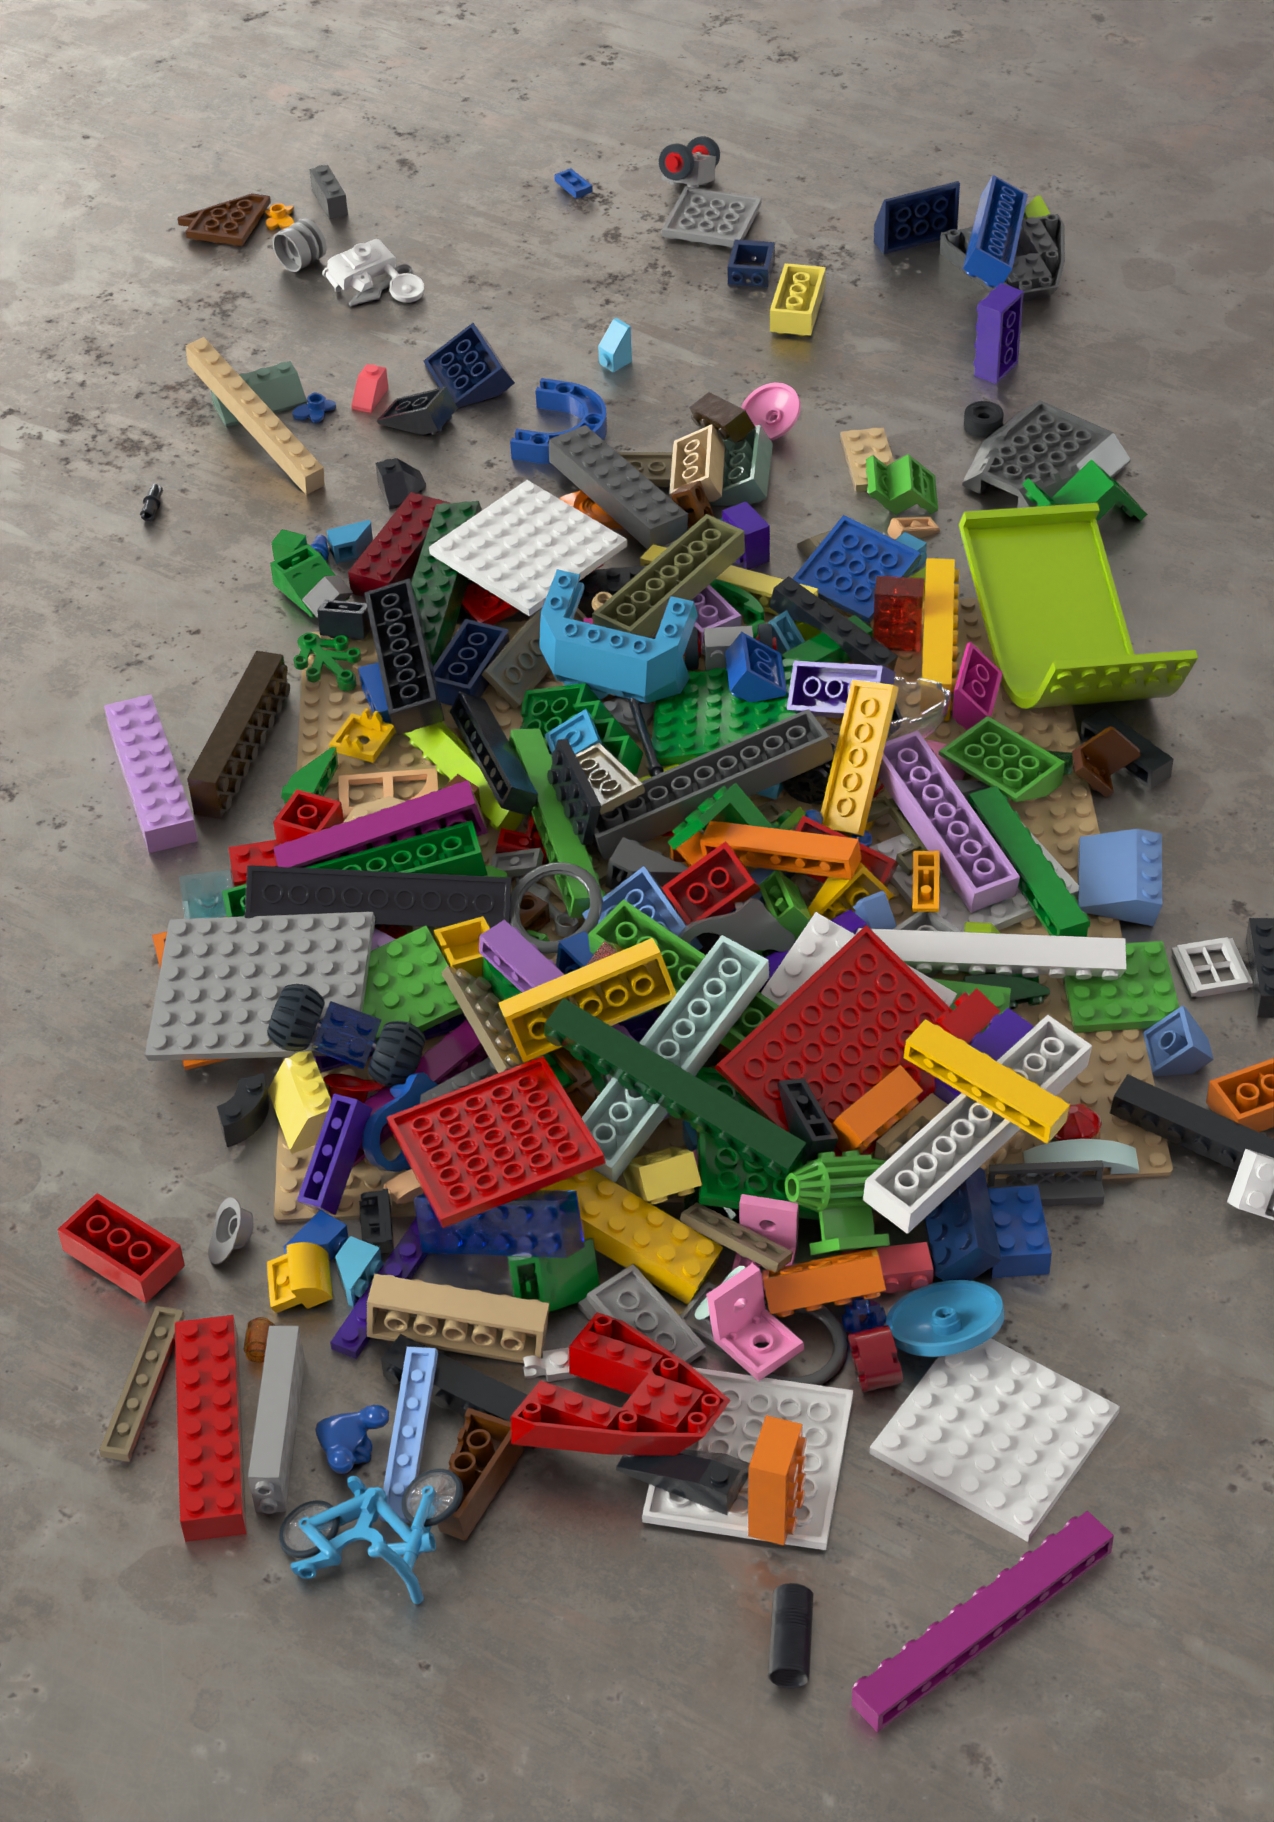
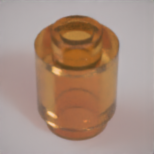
M257 1317L247 1323L243 1350L246 1353V1358L251 1362H264L269 1326H275L267 1318Z

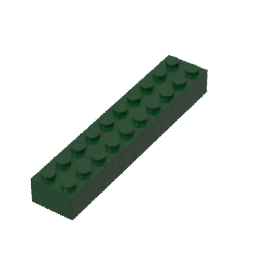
M479 501L442 503L435 506L412 579V586L419 602L433 667L452 640L469 578L432 556L429 552V547L481 512L482 508Z

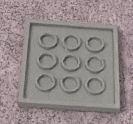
M685 187L662 228V236L733 248L735 239L744 240L761 207V198Z

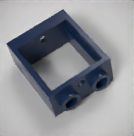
M735 239L727 267L728 284L768 287L775 262V242ZM737 262L765 263L764 266L736 265Z

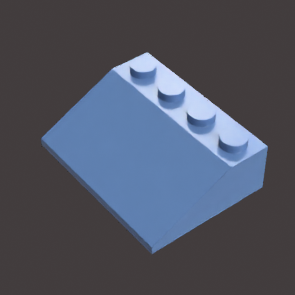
M1131 829L1080 837L1078 850V906L1082 912L1154 926L1162 907V834L1141 829Z
M644 866L603 897L602 913L598 921L599 924L624 899L676 936L687 926L660 884ZM590 908L582 913L585 919H587ZM697 937L689 943L697 950L703 947Z

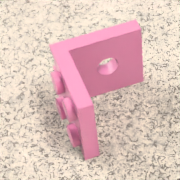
M742 1194L739 1203L740 1225L793 1251L791 1262L785 1266L793 1265L798 1249L799 1204ZM736 1252L732 1271L739 1266L746 1268L752 1263L757 1267L762 1265L749 1258L742 1257ZM761 1273L764 1297H766L765 1288L763 1284V1275Z
M753 1263L707 1294L714 1342L757 1381H760L804 1350L803 1341L765 1309L761 1272ZM757 1343H769V1345L764 1348H758L755 1346Z

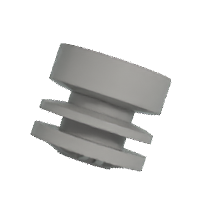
M302 218L290 227L279 231L273 236L272 240L276 257L291 272H298L310 263L320 259L326 254L327 250L323 233L313 221L307 218Z

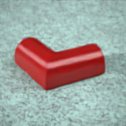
M530 816L526 834L501 828L495 854L541 848L544 854L542 864H544L547 855L533 817Z

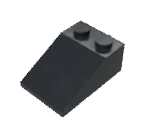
M447 387L396 398L378 418L377 422L379 425L420 435L427 433L433 435L443 429L442 426L452 419L453 413L458 408Z

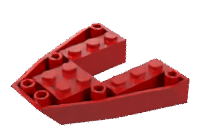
M597 1312L569 1345V1374L631 1395L622 1408L540 1380L511 1415V1444L605 1455H677L707 1434L731 1400L684 1360L626 1322Z

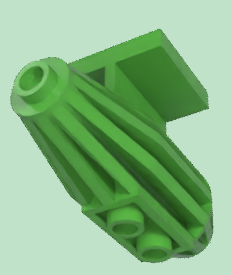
M859 1150L842 1152L843 1157H835V1152L817 1154L818 1159L808 1161L807 1164L787 1175L785 1180L787 1198L793 1203L819 1212L822 1241L810 1244L811 1255L834 1254L890 1245L889 1234L875 1235L872 1207L863 1201L866 1179L887 1160L873 1158L871 1155H860Z

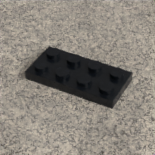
M558 739L556 749L552 752L551 769L547 773L548 782L553 786L556 798L561 802L566 818H569L573 832L578 836L581 844H592L601 804L568 739Z

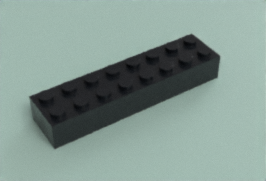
M410 578L365 592L388 712L397 735L445 721L419 602Z

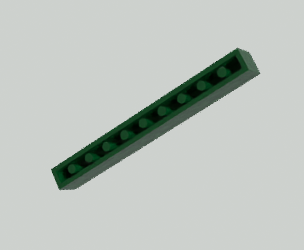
M565 998L562 999L545 1022L544 1036H546L551 1044L557 1047L561 1045L569 1050L576 1059L580 1061L586 1060L594 1065V1068L603 1075L609 1074L617 1079L624 1088L634 1089L642 1094L643 1098L649 1103H657L664 1107L672 1117L682 1118L689 1122L697 1132L707 1133L715 1138L716 1142L722 1147H730L737 1151L747 1162H755L762 1166L770 1176L786 1180L787 1175L793 1171L803 1156L806 1142Z

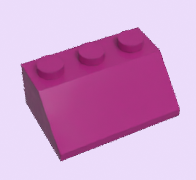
M971 642L966 645L954 690L953 718L966 730L972 728L985 717H992L1003 673Z

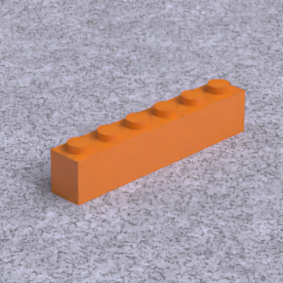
M710 821L700 840L703 857L726 841L744 866L852 880L861 861L859 840L856 838Z

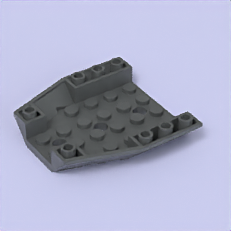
M1039 400L1020 410L982 442L962 482V486L981 494L992 484L1018 496L1017 508L1037 507L1038 503L1034 504L1025 495L1028 491L1022 484L1028 478L1052 498L1091 459L1112 478L1128 465L1131 459L1114 432Z

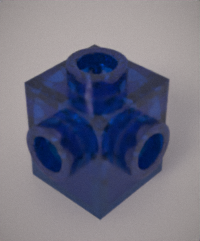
M861 1297L853 1299L851 1305L844 1306L846 1314L842 1315V1322L845 1331L850 1334L886 1324L885 1310L883 1306H880L874 1300ZM861 1314L866 1315L863 1322L859 1321V1315Z

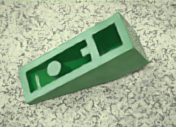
M329 748L290 777L287 785H284L281 791V798L285 804L296 789L324 796L339 766L336 748Z

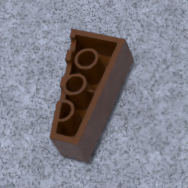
M467 1408L464 1426L460 1428L457 1437L458 1444L448 1462L449 1470L454 1472L462 1482V1500L457 1510L448 1519L437 1524L440 1532L465 1541L526 1448L522 1445L511 1444V1422L471 1408ZM443 1477L437 1494L443 1504L438 1509L436 1516L443 1513L454 1500L456 1484L451 1478Z

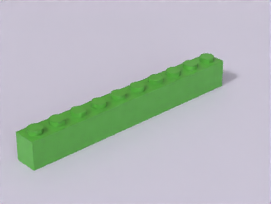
M540 728L511 729L509 743L538 793L537 803L530 811L549 863L565 862L577 865L587 870L599 885V875L597 872H594L592 857L588 855L586 845H582L578 836L574 834L572 824L569 818H566L564 808L561 802L557 800L553 786L548 782L547 773L551 769L552 754L548 752L546 738H543ZM563 874L554 875L569 917H584L582 913L590 908L589 894L585 886L571 876ZM601 890L603 898L606 894L604 890Z

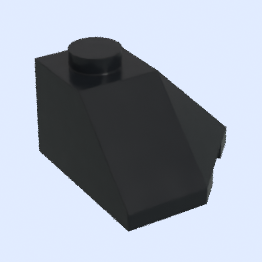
M394 458L376 462L378 485L389 510L399 508L411 492L417 494L426 488L421 472L400 459Z

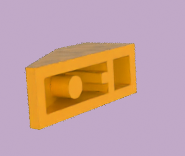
M913 851L912 912H939V851Z

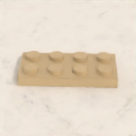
M884 427L840 432V440L855 491H867L866 459L874 455L886 466L894 462Z

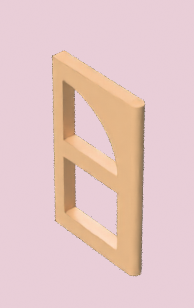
M431 768L339 775V801L342 803L344 820L354 808L349 807V785L383 783V796L385 798L388 796L394 797L393 782L427 779L423 789L416 796L409 799L412 800L430 792L438 791L437 770Z

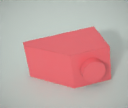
M366 364L357 378L351 405L352 409L372 413L389 389L385 367Z

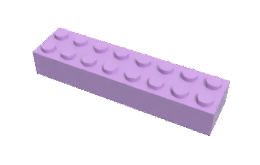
M152 695L139 696L104 705L108 727L148 852L153 853L197 842L194 819Z
M917 730L886 741L878 778L927 850L939 851V867L969 912L972 913L1016 896L1020 879L1019 874Z

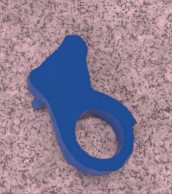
M414 1073L408 1076L405 1084L394 1085L390 1092L395 1099L378 1109L366 1122L363 1131V1149L368 1161L379 1170L400 1172L404 1169L407 1171L411 1169L402 1150L396 1159L392 1161L385 1158L380 1148V1134L383 1126L387 1123L388 1116L419 1105L421 1094L438 1086L426 1073Z

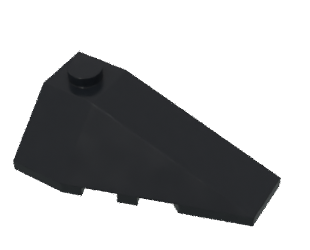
M685 1449L677 1455H623L616 1466V1471L728 1515L749 1476L750 1463L725 1453Z

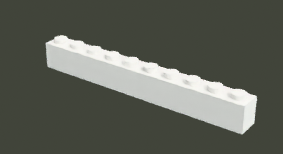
M871 929L900 959L921 973H930L932 970H938L944 974H956L959 971H965L971 975L992 972L997 975L1009 976L1012 973H1018L1024 977H1036L1039 974H1045L1051 978H1063L1065 975L1076 976L1077 979H1089L1092 976H1098L1104 980H1116L1126 970L1125 938Z

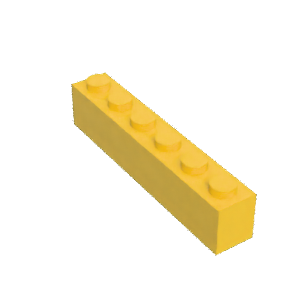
M925 1019L906 1040L904 1058L1043 1142L1048 1144L1066 1123L1070 1104L1066 1103L1062 1098L1042 1089L1037 1083L1020 1076L1013 1069L993 1060L988 1054L971 1047L964 1040L958 1039L944 1031L942 1027L934 1025Z

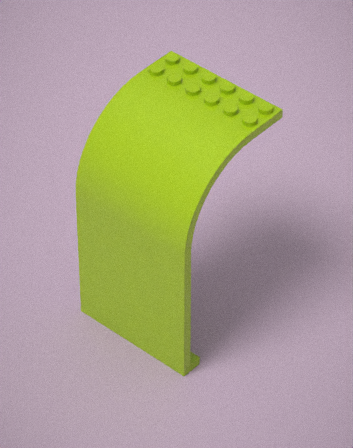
M1098 503L964 511L959 522L995 666L1003 672L1001 683L1007 695L1021 708L1029 709L1169 697L1179 690L1198 659L1196 650L1145 654L1134 653L1096 521L1100 511Z

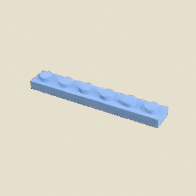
M407 1347L383 1487L388 1496L387 1504L405 1523L410 1522L402 1512V1497L408 1485L419 1476L438 1358L436 1348ZM416 1489L413 1491L408 1504L411 1515L413 1513ZM379 1515V1519L382 1522H387L381 1515Z

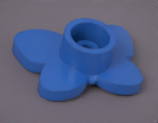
M314 392L307 397V404L296 407L292 415L295 419L305 420L310 418L313 423H318L323 420L325 411H331L336 408V402Z

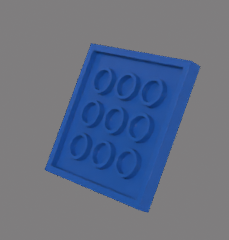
M843 515L792 579L799 584L817 588L818 598L853 616L856 615L859 619L870 624L919 562L921 552Z

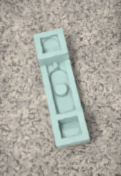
M1062 1140L1023 1151L1024 1163L1102 1160L1103 1166L1110 1168V1174L1139 1173L1136 1148L1109 1140ZM1028 1173L1026 1177H1035L1038 1174Z

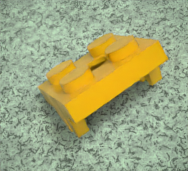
M365 708L361 716L351 713L329 743V747H335L337 753L374 763L396 731L394 725L383 722L378 711H375L371 716L369 709ZM368 737L370 741L363 745L359 739Z

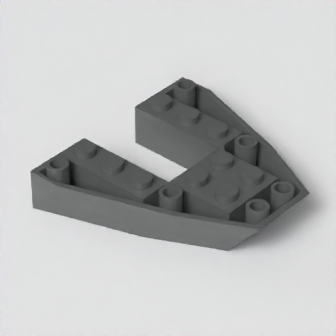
M1058 214L1029 217L1022 221L1018 243L1025 255L1015 257L1013 269L1003 284L1022 290L1023 301L1050 297L1059 287L1065 263V225ZM973 226L941 232L940 254L968 275L963 266ZM969 276L976 283L988 289L989 291L994 290L996 288H991L984 283V281L978 277L974 278Z

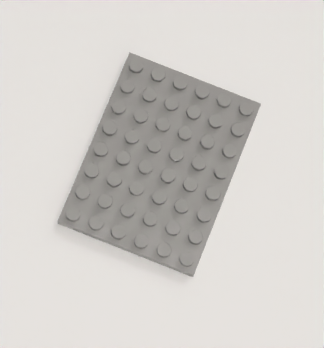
M353 912L256 916L253 918L170 919L145 1057L148 1061L291 1057L295 1053L312 1051L313 1056L357 1055L358 1043L316 1028L312 1041L306 1050L286 1051L276 1046L268 1038L267 1029L275 1004L283 988L291 984H303L312 987L324 998L325 1005L318 1023L359 1038L375 925L374 913Z

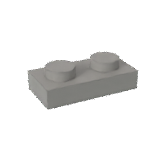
M541 848L493 854L491 866L505 871L507 877L525 876L528 872L542 865L544 854Z

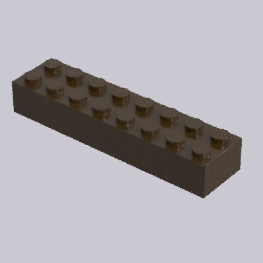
M256 650L187 778L194 815L222 819L226 810L230 809L235 793H238L243 777L248 775L251 762L256 759L260 745H263L265 742L267 731L273 727L276 714L280 713L285 697L289 696L290 684L287 683L288 667L284 663V656L282 654Z

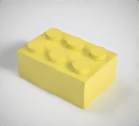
M675 1146L635 1157L623 1171L628 1191L647 1202L651 1201V1204L668 1200L667 1195L678 1193V1196L691 1194L695 1192L694 1187L702 1185L694 1153Z

